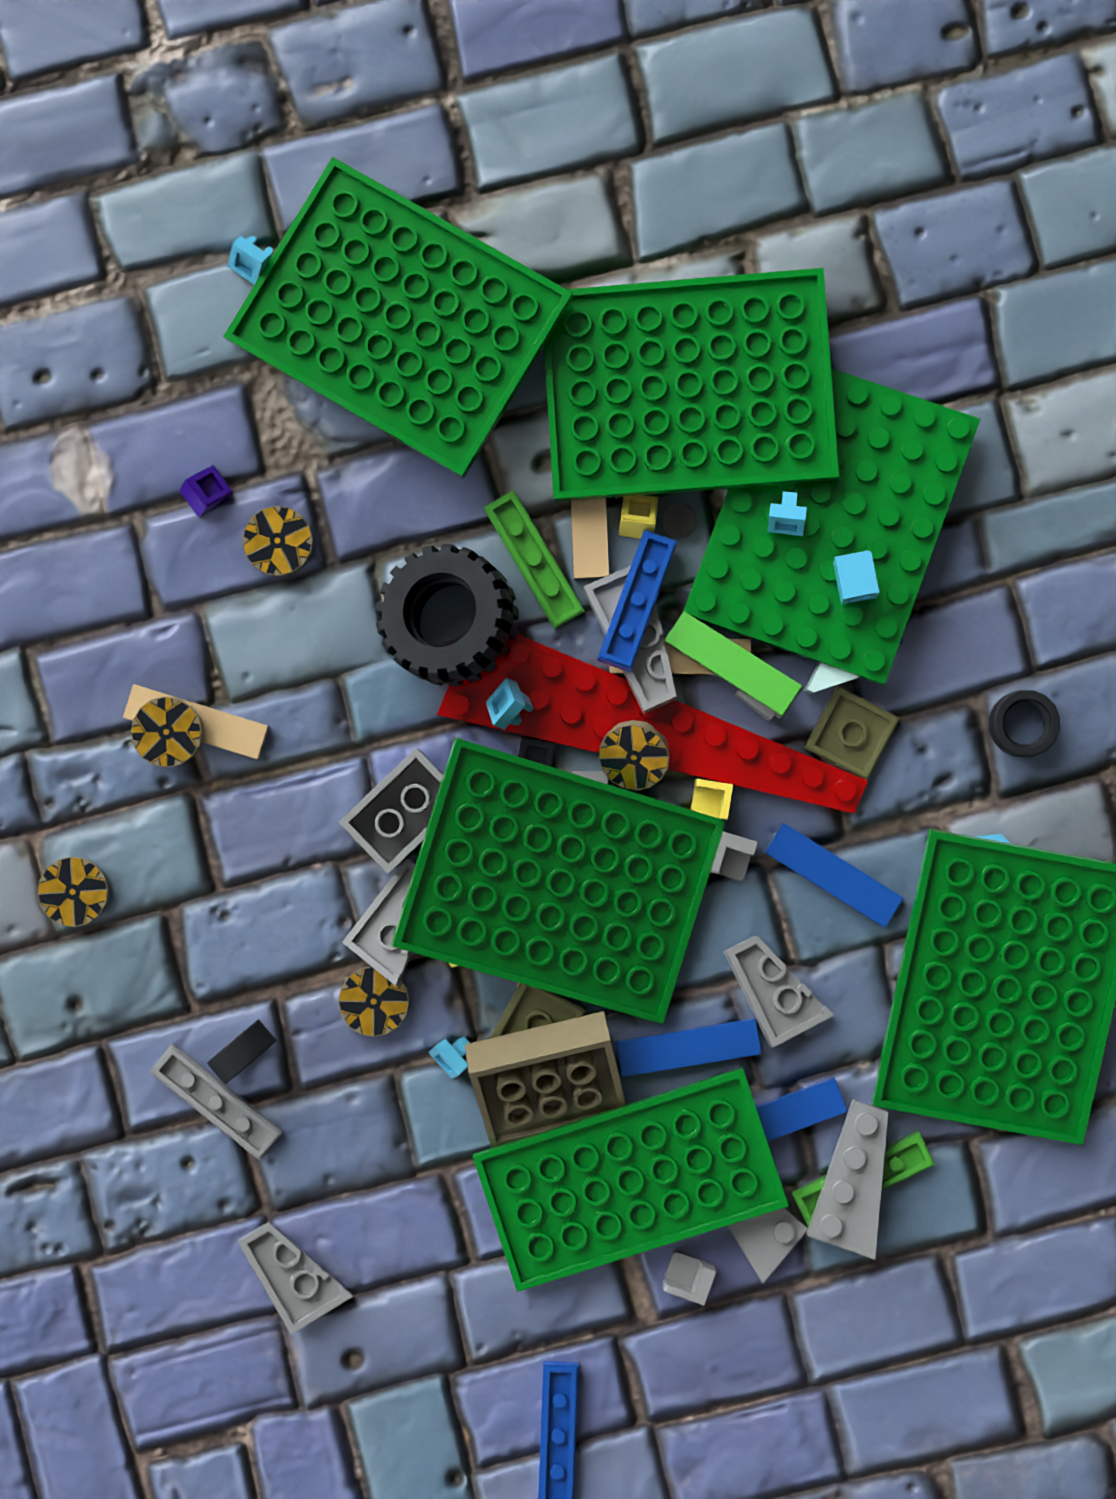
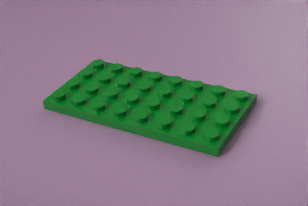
M743 1067L474 1153L472 1156L517 1292L789 1206Z

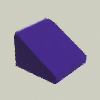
M214 465L187 478L180 488L181 494L198 517L207 514L233 495V491Z

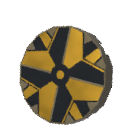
M272 506L260 510L250 518L244 529L242 544L246 557L256 569L267 575L283 577L296 573L306 565L312 553L314 538L310 525L301 514L289 507Z
M165 696L152 699L140 707L133 718L131 736L135 749L143 759L156 766L172 767L184 764L195 756L202 745L203 725L201 717L192 705L182 699Z
M630 720L618 723L605 735L600 745L599 761L602 771L611 782L622 788L640 790L650 788L662 779L668 769L671 752L667 739L662 733L660 735L654 729V726L647 722Z
M71 856L59 859L46 868L39 880L37 895L40 907L49 919L62 926L77 927L93 922L105 910L109 903L110 885L107 875L95 862L88 858Z
M372 966L360 968L347 978L341 987L338 1002L341 1016L350 1028L359 1034L376 1037L386 1035L399 1027L407 1015L410 998L408 988L403 980H401L399 987L395 986Z

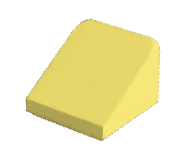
M646 495L624 496L619 536L641 539L644 530L654 533L658 497Z

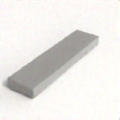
M175 1043L170 1045L150 1070L152 1075L259 1161L283 1132L282 1129Z

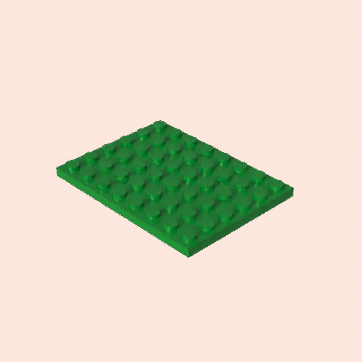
M332 157L223 337L235 346L464 479L572 301L573 293Z
M824 268L567 289L573 293V299L544 345L554 502L839 480Z
M831 368L839 480L728 488L683 612L685 611L707 624L817 663H824L884 686L981 419ZM783 491L797 493L796 506L807 507L803 536L767 532L771 503H782ZM871 551L879 588L877 598L841 605L833 566L834 558L857 552Z
M455 737L391 945L392 947L663 1024L726 821Z
M929 828L872 1095V1105L1083 1145L1116 1002V863Z

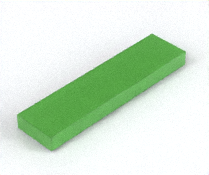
M513 490L483 507L554 630L584 613L583 607L515 491Z
M685 611L664 640L668 645L781 717L785 716L803 689L801 684Z
M919 1131L885 1146L882 1190L935 1165ZM826 1175L791 1192L807 1226H809Z

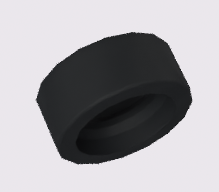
M1019 690L1003 696L993 706L989 716V732L993 742L1003 752L1014 757H1032L1047 751L1055 743L1060 731V715L1055 704L1046 695L1034 690ZM1019 703H1029L1036 706L1042 712L1045 720V728L1042 735L1030 744H1018L1012 741L1004 729V718L1007 711Z
M256 1020L210 1059L207 1064L224 1084H227L272 1046L276 1039L260 1020Z

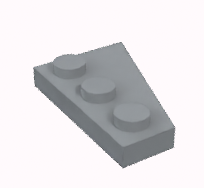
M408 858L342 942L398 987L411 955L410 951L392 947L391 945L416 865Z
M752 936L723 951L769 1047H775L835 1016L814 997L804 983H801L786 968L787 966L758 936Z
M785 1208L728 1225V1228L762 1283L767 1280L808 1229L807 1226Z
M269 1221L238 1240V1244L291 1335L353 1297L351 1292Z

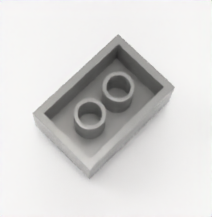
M415 748L338 823L389 874L422 844L443 773L419 748Z

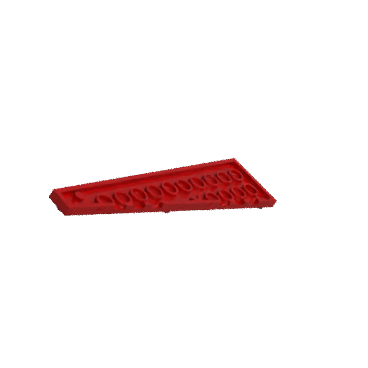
M519 634L516 635L515 640L508 639L506 646L511 650L506 658L499 655L494 661L498 667L493 672L482 671L480 673L482 679L473 683L463 680L462 686L451 687L449 685L437 712L439 716L599 753L600 745L605 735L618 723L630 720L647 722L667 739L671 752L667 770L733 784L849 813H855L868 782L851 773L676 700L643 714L626 679ZM508 678L517 682L520 691L530 698L533 709L531 712L522 709L519 712L522 722L519 725L509 724L503 730L493 725L485 702L504 679Z

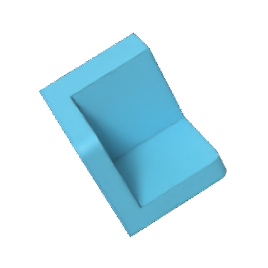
M871 551L857 552L834 558L833 566L841 605L877 598L879 588Z

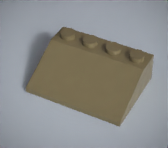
M604 1011L465 1044L469 1076L491 1148L626 1105Z

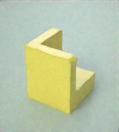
M695 779L690 810L728 820L733 784Z

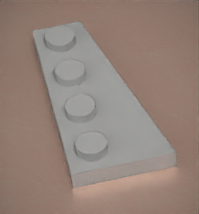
M631 566L583 586V592L605 636ZM656 604L631 673L622 670L643 714L676 700V691Z
M852 1099L806 1231L809 1237L874 1260L876 1257L888 1112L886 1110Z

